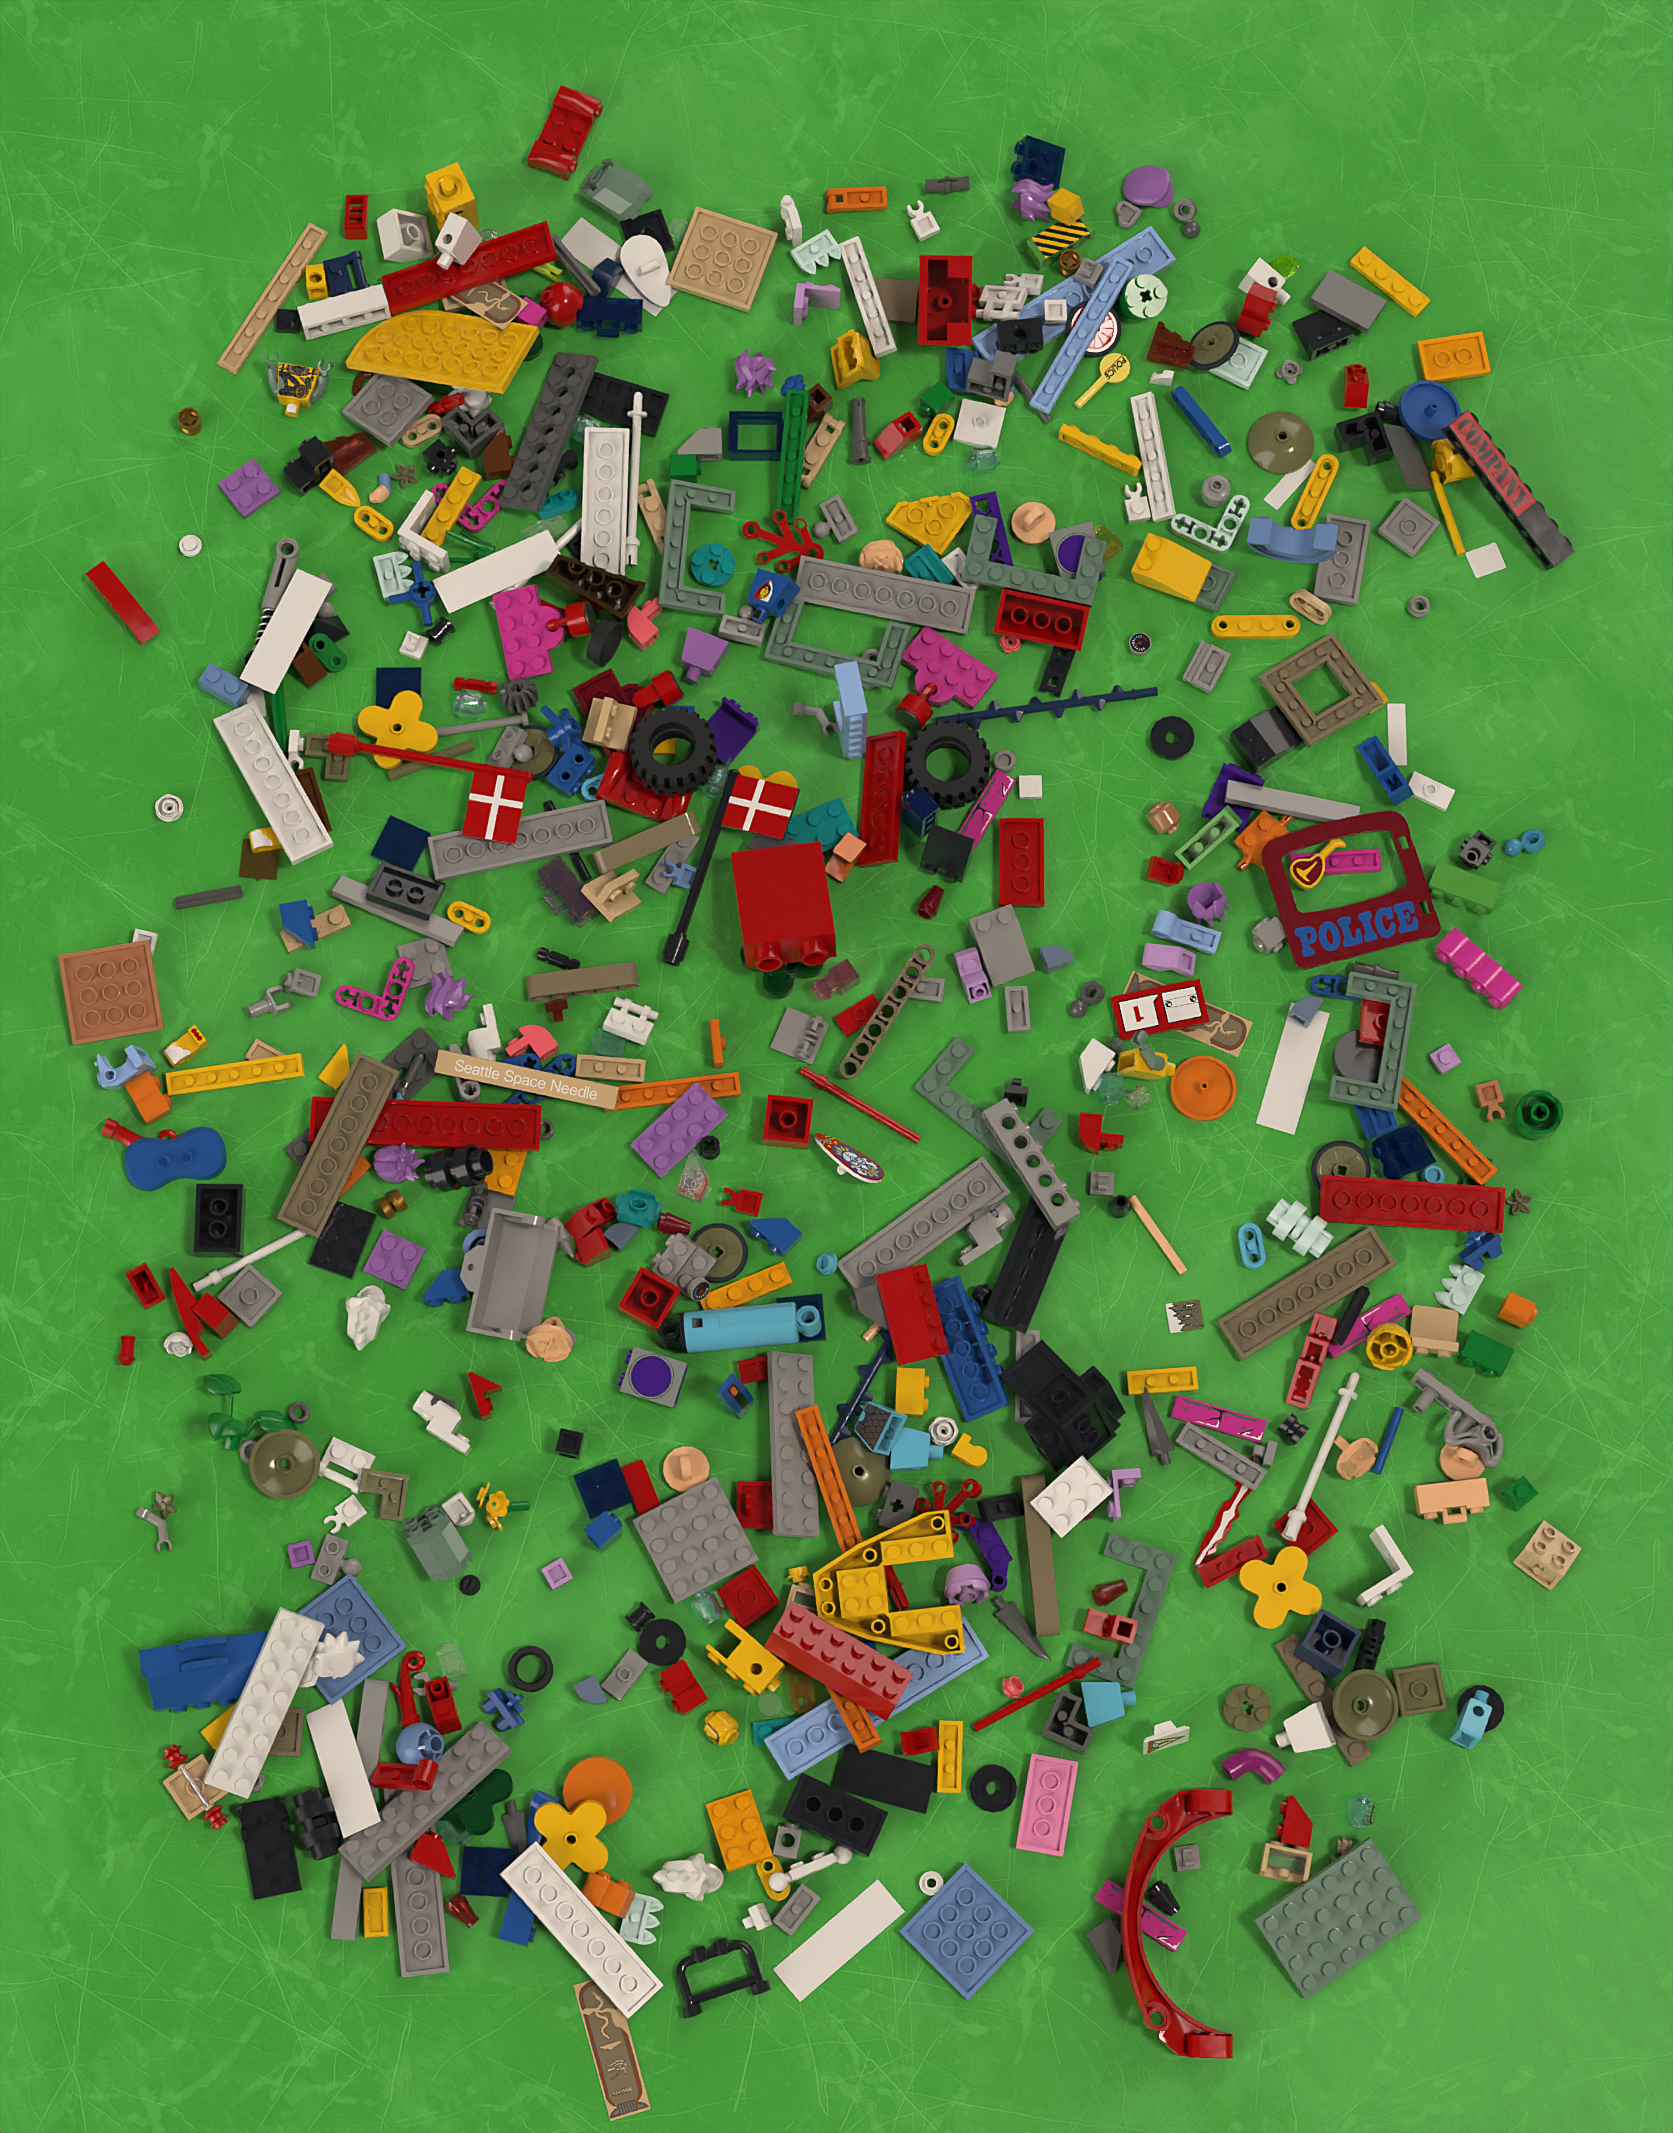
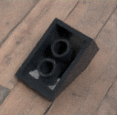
M1278 705L1242 724L1231 732L1229 738L1230 743L1253 773L1256 774L1304 743Z
M932 823L920 867L928 874L936 875L937 873L944 876V879L949 882L957 883L958 881L962 883L972 860L975 839Z

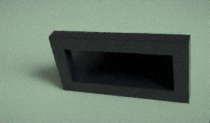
M336 615L316 619L310 626L303 641L308 646L312 635L323 633L336 643L350 635L339 616ZM321 640L317 641L316 647L322 649L324 642Z

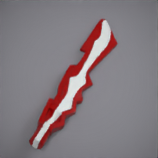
M1251 1456L1249 1460L1260 1466L1259 1459ZM1238 1481L1234 1484V1486L1238 1487L1230 1501H1224L1215 1518L1212 1530L1207 1531L1201 1543L1199 1553L1193 1561L1196 1566L1205 1562L1209 1555L1216 1552L1217 1545L1225 1541L1226 1533L1231 1531V1522L1240 1517L1237 1507L1252 1490Z

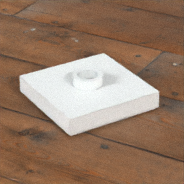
M963 398L953 441L976 447L979 446L980 448H993L989 450L996 451L1006 408Z

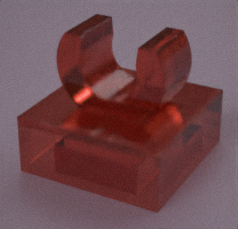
M567 998L544 1002L546 1013L553 1012L555 1022L564 1021L562 1010L568 1009Z

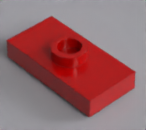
M871 994L835 1016L834 1019L845 1036L849 1037L866 1026L879 1006V1002L874 994ZM881 1008L882 1016L885 1014L883 1008Z
M768 1355L738 1361L743 1385L768 1380Z

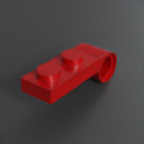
M420 1759L418 1765L378 1762L370 1783L374 1788L429 1791L433 1787L439 1765L430 1759Z

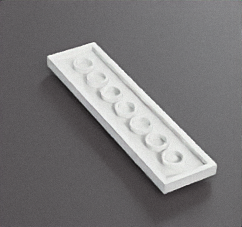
M585 427L581 561L587 565L596 568L600 567L608 572L625 576L630 430L628 428Z
M252 701L213 719L217 730L292 865L334 847L333 841L255 702Z
M282 1607L279 1608L203 1779L205 1784L247 1799L249 1798L324 1629V1623Z
M536 1841L500 1873V1876L627 2019L663 1986L659 1979Z

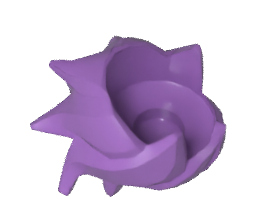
M1031 179L1019 180L1011 190V192H1018L1020 195L1012 204V209L1021 210V217L1031 220L1033 223L1035 218H1042L1050 222L1047 212H1051L1047 200L1055 193L1054 190L1048 193L1053 189L1054 184L1043 186Z
M746 348L735 359V371L738 378L736 391L738 392L747 386L745 388L747 396L751 397L759 386L762 394L765 395L766 385L774 389L771 378L773 371H777V369L774 367L773 359L762 357V352L760 351L754 357H749V350Z
M1202 882L1189 888V895L1186 900L1189 908L1192 910V914L1196 917L1197 925L1200 924L1202 918L1212 928H1214L1213 919L1217 920L1218 917H1222L1227 921L1224 912L1225 909H1230L1231 906L1227 904L1225 890L1217 882Z
M442 971V980L435 974H432L430 978L432 988L425 999V1008L431 1017L438 1012L442 1017L451 1021L452 1012L465 1010L470 999L475 994L466 995L465 987L468 981L464 982L465 977L455 982L454 978H451L447 971Z
M402 1143L401 1146L385 1145L374 1154V1168L377 1174L386 1182L400 1184L408 1179L414 1182L415 1178L420 1179L415 1170L425 1160L417 1159L418 1152H415V1149H412L410 1152L406 1148L405 1143Z

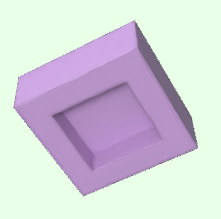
M1449 1043L1429 1055L1430 1060L1440 1075L1445 1074L1461 1063V1060Z
M562 1557L541 1569L553 1591L574 1579Z

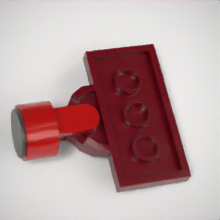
M610 668L572 689L587 719L593 698L602 700L605 697L613 698L620 704L636 707L638 710L632 733L636 732L635 727L639 722L644 723L646 715L651 714L652 716L654 714L656 702L663 700L666 707H669L684 699L683 696H685L672 671L668 669L652 677L653 683L645 688L631 683L621 687L613 670ZM629 740V744H628V748H627V753H628V754H630V746H629V745L631 744V740ZM603 747L608 759L612 752L617 753L615 749Z

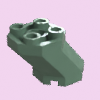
M612 158L604 159L601 161L603 166L600 169L595 166L587 175L581 185L584 189H580L579 193L587 200L612 214L619 221H625L628 218L634 220L640 214V207L643 203L648 202L653 196V192L650 190L651 186L645 180L618 165Z
M430 1505L422 1514L417 1517H411L404 1522L405 1529L402 1532L433 1583L438 1582L437 1578H442L443 1581L452 1579L465 1571L468 1567L466 1564L468 1559L470 1562L474 1559L443 1507L437 1508L436 1505Z

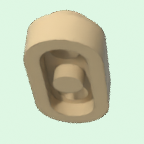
M428 414L416 420L401 437L404 445L409 448H416L438 437L443 431L441 418L435 414ZM431 425L436 426L434 430L428 429ZM411 435H415L417 437L415 440L409 439Z
M1297 589L1290 597L1291 606L1316 624L1323 625L1332 616V610L1328 604L1304 589Z

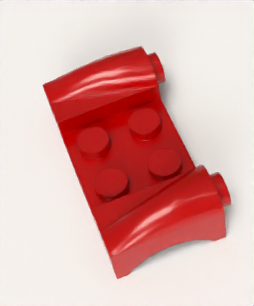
M560 85L552 103L553 108L538 141L535 140L527 162L528 167L546 169L560 176L563 180L569 181L571 174L576 171L578 158L592 127L602 113L603 105H601V100L596 97Z
M617 750V753H611L595 795L596 799H604L609 804L660 823H664L687 812L693 795L691 790L679 797V793L673 794V797H666L664 792L661 795L653 793L652 787L647 789L643 786V782L638 780L633 769L632 760L629 758L630 754L621 750Z

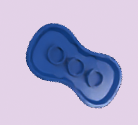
M197 1127L174 1139L163 1140L150 1137L137 1139L125 1151L124 1166L127 1177L134 1187L142 1191H154L177 1179H213L224 1170L227 1156L224 1141L217 1131L208 1127Z

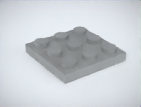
M376 373L342 410V413L347 419L392 448L429 407L434 398L407 378Z

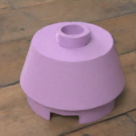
M974 1564L960 1565L948 1571L944 1595L949 1599L950 1605L961 1604V1607H964V1603L975 1600L976 1604H980L989 1597L990 1582L979 1566Z

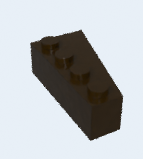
M557 554L545 575L546 581L580 602L588 601L596 612L606 618L622 623L642 595L646 584L645 582L635 581L627 578V576L617 575L606 571V569L596 568L587 565L585 562Z

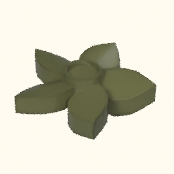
M398 464L399 473L394 474L392 479L401 480L403 489L408 485V482H418L417 477L414 475L415 466H409L406 469L403 465Z
M1517 1188L1514 1195L1515 1198L1505 1199L1509 1205H1514L1512 1215L1517 1214L1520 1209L1522 1212L1530 1214L1528 1203H1530L1533 1196H1522L1521 1191Z
M161 1492L156 1493L157 1503L152 1508L157 1511L161 1510L163 1519L168 1517L169 1512H178L172 1505L174 1501L173 1495L166 1497Z

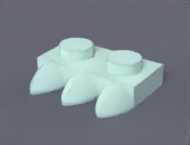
M828 229L791 250V256L801 270L814 275L816 274V263L828 267L829 255L835 259H841V249Z
M398 551L373 557L384 601L389 600L390 595L408 592L414 583L412 580L403 579L410 574L412 568L403 565L398 566L408 557V554Z
M1452 1264L1449 1265V1269L1457 1279L1442 1278V1284L1449 1293L1437 1291L1434 1292V1296L1442 1306L1456 1310L1460 1316H1463L1485 1275L1467 1265Z
M636 1893L626 1918L622 1920L620 1937L624 1941L640 1945L655 1942L656 1938L645 1929L660 1925L658 1919L649 1914V1912H657L663 1909L662 1903L654 1897Z

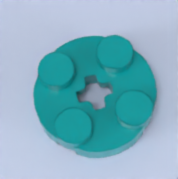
M721 543L704 545L693 554L691 572L694 579L700 585L720 588L728 584L733 577L735 571L734 556ZM709 562H717V570L708 569Z
M636 1189L630 1190V1194L623 1196V1192L616 1199L615 1212L617 1213L618 1221L622 1223L628 1222L644 1228H650L653 1226V1222L660 1218L662 1203L660 1201L658 1203L655 1200V1195L650 1192Z

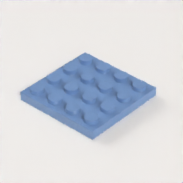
M347 1574L298 1612L300 1615L324 1623L325 1626L318 1642H323L326 1633H330L336 1639L343 1631L347 1632L348 1641H360L358 1652L365 1657V1660L356 1665L350 1674L342 1678L337 1677L336 1679H333L332 1676L323 1678L318 1676L315 1685L331 1706L408 1648L353 1575Z
M967 1863L899 1931L967 2001L1034 1932Z

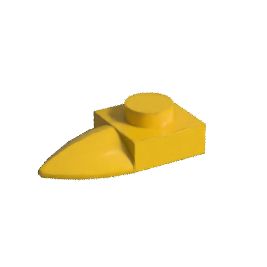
M334 468L319 483V486L338 502L347 506L360 507V499L355 488Z

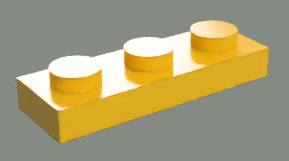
M1196 1366L1126 1372L1128 1396L1143 1395L1145 1386L1149 1394L1198 1391Z
M939 1720L938 1740L940 1750L938 1751L937 1793L961 1794L963 1721Z

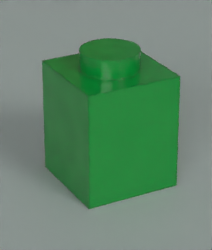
M939 380L921 397L920 408L926 416H931L934 419L938 414L944 413L954 404L955 394Z
M696 454L670 455V480L675 479L697 483V475H701V462H696Z
M1524 1475L1502 1493L1516 1512L1539 1494Z

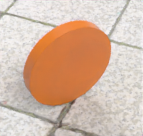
M1195 1056L1181 1063L1175 1070L1170 1083V1095L1176 1109L1188 1119L1197 1122L1214 1121L1225 1115L1233 1105L1237 1092L1236 1080L1230 1068L1221 1060L1210 1056Z
M587 1757L577 1762L568 1772L563 1786L564 1802L569 1812H572L583 1801H598L606 1810L605 1825L611 1824L621 1818L630 1805L632 1798L630 1776L620 1763L609 1757Z

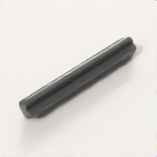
M551 233L557 257L589 296L597 297L601 292L599 286L561 240Z

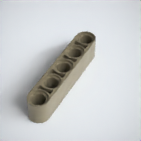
M692 810L593 853L592 856L602 875L702 830Z
M634 962L548 972L526 977L529 1001L535 1002L630 990L640 986L637 964Z

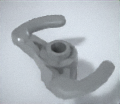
M1455 1410L1445 1424V1443L1450 1447L1458 1445L1467 1446L1482 1456L1486 1467H1497L1504 1451L1502 1434L1497 1433L1493 1425L1482 1423L1469 1429L1466 1433L1454 1435V1425L1461 1417V1412ZM1493 1442H1495V1452H1494V1454H1493V1448H1492V1443H1493Z

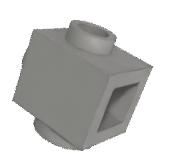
M1276 916L1271 920L1268 917L1265 918L1251 931L1254 934L1253 943L1260 952H1265L1267 956L1272 952L1276 954L1285 946L1286 935L1282 923Z

